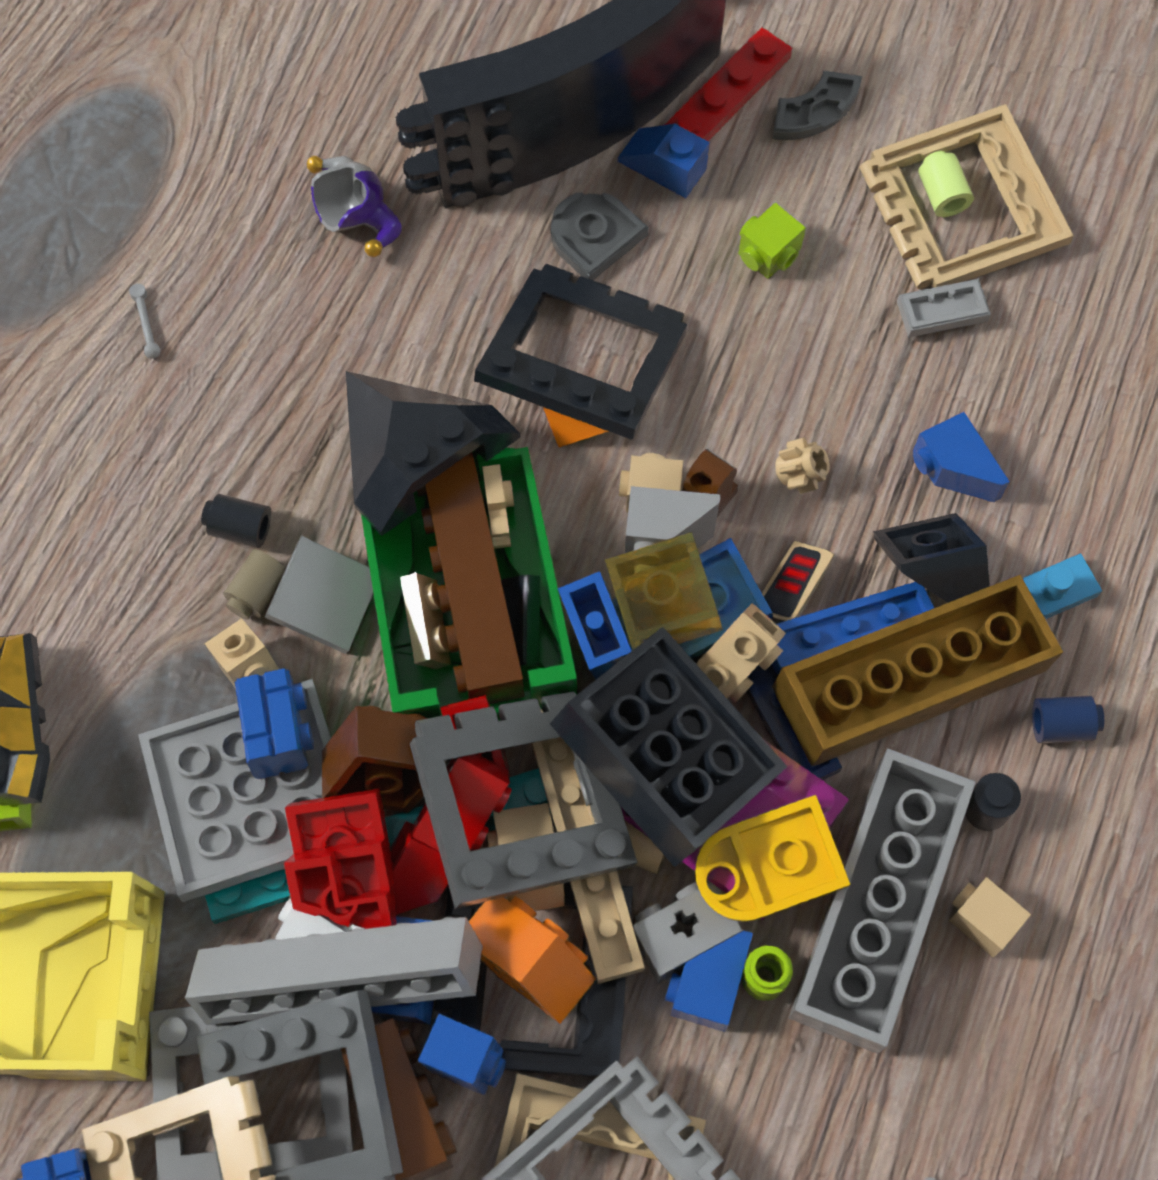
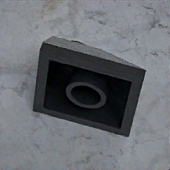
M956 513L873 531L875 541L901 573L948 603L990 587L987 545Z

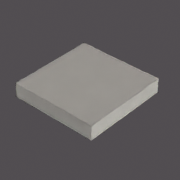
M301 536L265 618L346 654L351 647L373 595L370 569L368 566Z

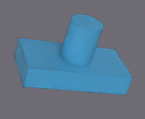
M1081 553L1023 578L1045 619L1094 599L1102 592L1100 585Z

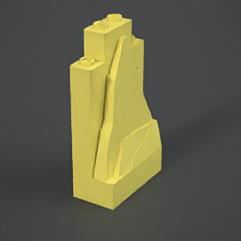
M133 872L0 873V1075H20L31 1079L146 1081L150 1047L149 1012L153 1011L165 891Z

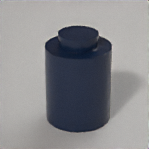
M1092 696L1036 698L1032 707L1033 731L1038 743L1094 741L1098 731H1103L1105 717L1101 704H1096Z

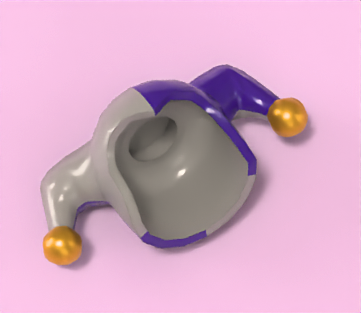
M314 155L307 160L308 170L311 173H318L312 178V201L321 223L328 230L337 232L362 225L371 228L378 234L376 239L365 243L364 251L370 257L380 255L382 248L399 237L402 231L401 222L383 202L384 193L381 181L371 168L354 162L347 156L321 159Z

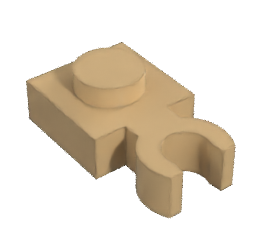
M500 464L484 466L482 468L494 549L511 547L506 507L514 506L511 480L502 481Z

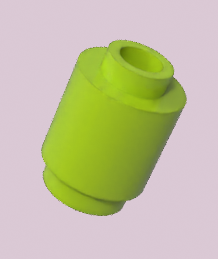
M762 946L755 949L748 956L741 976L744 989L753 998L762 1001H769L779 997L792 979L793 967L791 960L783 950L774 946ZM761 969L770 971L773 975V982L763 981L756 972Z

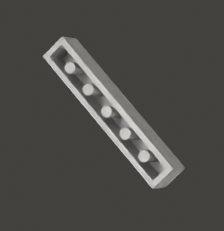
M447 917L437 921L412 924L399 923L395 926L371 929L357 928L346 932L322 935L310 934L305 937L281 940L267 939L263 942L240 945L226 944L220 947L198 950L185 999L205 1025L257 1020L359 990H368L371 1007L475 996L483 945L466 917Z

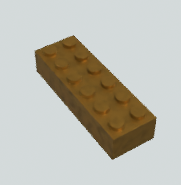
M1018 575L783 667L772 688L811 767L1046 672L1064 652L1021 575Z

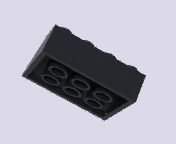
M663 626L571 699L550 723L559 736L674 867L700 847L787 768V765Z

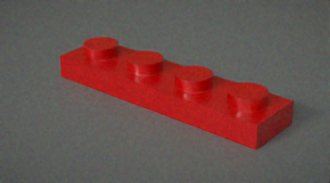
M761 27L664 125L676 124L709 141L791 58L793 48Z

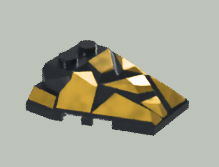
M31 633L0 636V805L2 806L42 803L50 763L49 746L41 741L40 724L46 722L45 709L37 705L36 689L42 686L37 637Z

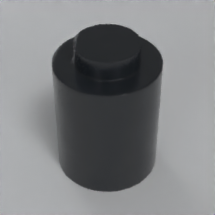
M217 494L213 501L208 500L205 503L201 523L206 526V532L209 536L260 548L265 542L269 531L271 508L259 503Z
M990 773L983 776L974 786L965 813L968 821L974 827L984 831H993L1002 827L1020 805L1021 792L1017 783L1011 777L1002 773Z

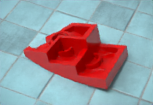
M380 789L294 802L284 807L294 852L284 862L293 910L312 916L323 915L332 922L347 927L355 925L364 929L397 925L392 862Z

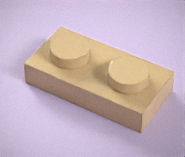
M418 573L400 577L414 663L432 669L450 666V649L437 586H439L437 580Z

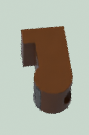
M705 449L691 466L683 484V491L720 495L718 517L738 492V484L733 482L737 474V468L711 450Z

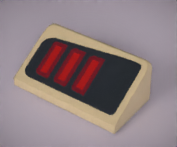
M796 541L793 542L762 592L773 613L771 620L775 624L797 618L801 615L831 566L835 554L825 549Z

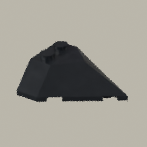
M346 371L354 505L381 536L417 512L414 492L475 450L487 462L520 438V432L493 405Z

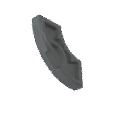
M823 70L818 84L806 94L794 98H779L772 139H803L822 133L837 124L846 116L855 103L862 76Z

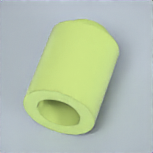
M937 151L924 159L918 173L935 214L938 217H949L967 209L974 201V196L957 156L954 153Z

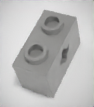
M697 882L680 890L676 894L678 901L662 909L660 904H655L635 916L638 923L632 926L638 947L657 983L671 977L672 973L676 974L682 971L685 962L742 932L738 921L727 919L708 906L701 896ZM707 884L713 893L722 895L714 884ZM680 919L683 924L693 922L694 926L690 934L691 937L687 938L683 932L673 933L676 920Z

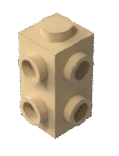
M752 603L701 658L697 666L726 698L730 697L736 703L754 683L748 678V675L758 665L765 671L783 652L777 644L786 633Z

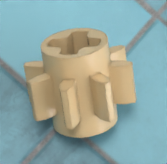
M804 437L787 442V449L779 451L780 456H778L775 464L776 474L780 482L788 486L789 490L798 488L800 494L818 490V482L826 480L825 476L828 474L830 467L829 458L826 451L817 445L816 442L807 444Z

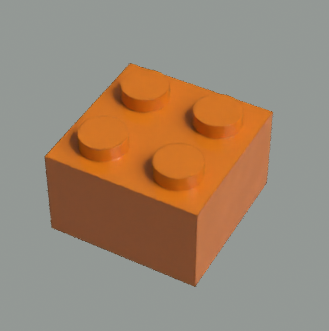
M514 896L511 901L503 897L484 902L469 920L470 925L483 945L481 961L501 981L561 1024L596 980L595 976L584 965L588 957L567 940L568 934L553 921L546 918L542 923L534 918L537 913L517 896Z

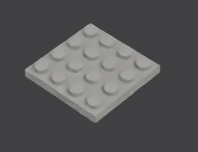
M313 679L302 682L308 709L300 711L301 723L309 722L314 742V749L306 751L309 766L303 770L289 773L280 772L279 775L262 779L253 777L246 762L238 703L138 734L177 895L181 902L285 869L284 862L294 854L284 807L289 803L322 798V750L331 739Z

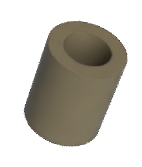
M253 549L223 592V595L228 600L226 607L245 620H248L250 616L260 618L272 601L286 567L270 555Z

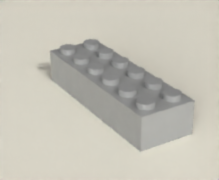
M887 748L879 762L843 863L851 885L832 894L789 1019L876 1054H879L887 1047L976 781Z

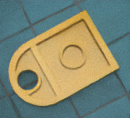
M816 795L719 830L703 845L699 852L695 869L698 889L708 906L727 919L741 922L764 918L851 885ZM720 867L730 870L735 877L733 889L723 895L713 893L707 885V878L710 872Z

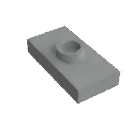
M979 279L900 294L897 300L908 338L988 322L991 315Z

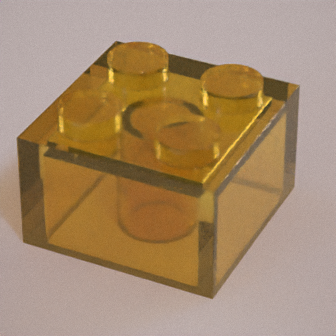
M692 532L605 559L633 650L662 626L678 644L723 630Z

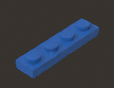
M913 582L777 623L776 625L786 634L777 644L783 652L772 663L773 669L776 674H779L783 667L934 609V606L925 588L917 582Z

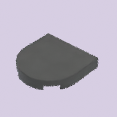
M578 192L568 196L554 210L551 222V241L556 252L580 276L591 280L602 274L647 237L649 233V227L621 201L607 193L599 195Z

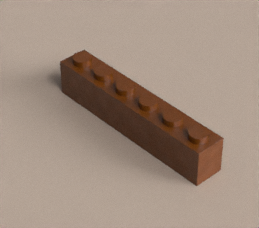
M471 452L417 490L418 497L427 495L429 507L422 508L421 513L426 535L435 533L437 546L429 547L433 572H443L445 585L437 586L442 613L451 611L453 625L445 626L450 653L458 651L460 653L462 665L453 667L458 693L468 692L469 699L486 695L489 704L523 698L525 695L523 677L473 453Z

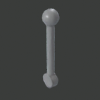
M134 284L130 287L129 293L131 298L137 303L146 341L144 354L150 359H155L160 355V347L154 342L144 301L147 297V291L144 285Z

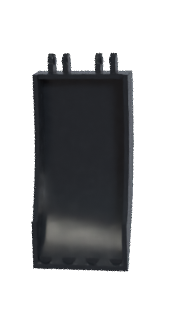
M612 0L584 17L539 38L503 51L419 73L424 102L411 105L409 108L404 107L403 110L400 109V112H397L395 117L396 126L399 128L398 139L401 142V146L403 145L409 149H415L417 146L419 148L427 145L430 146V151L416 154V156L411 155L410 158L407 157L406 161L404 160L403 171L406 174L405 184L408 192L422 195L423 192L426 194L438 190L444 209L452 206H466L475 200L492 195H506L514 189L559 174L598 155L630 136L662 113L720 55L726 0Z

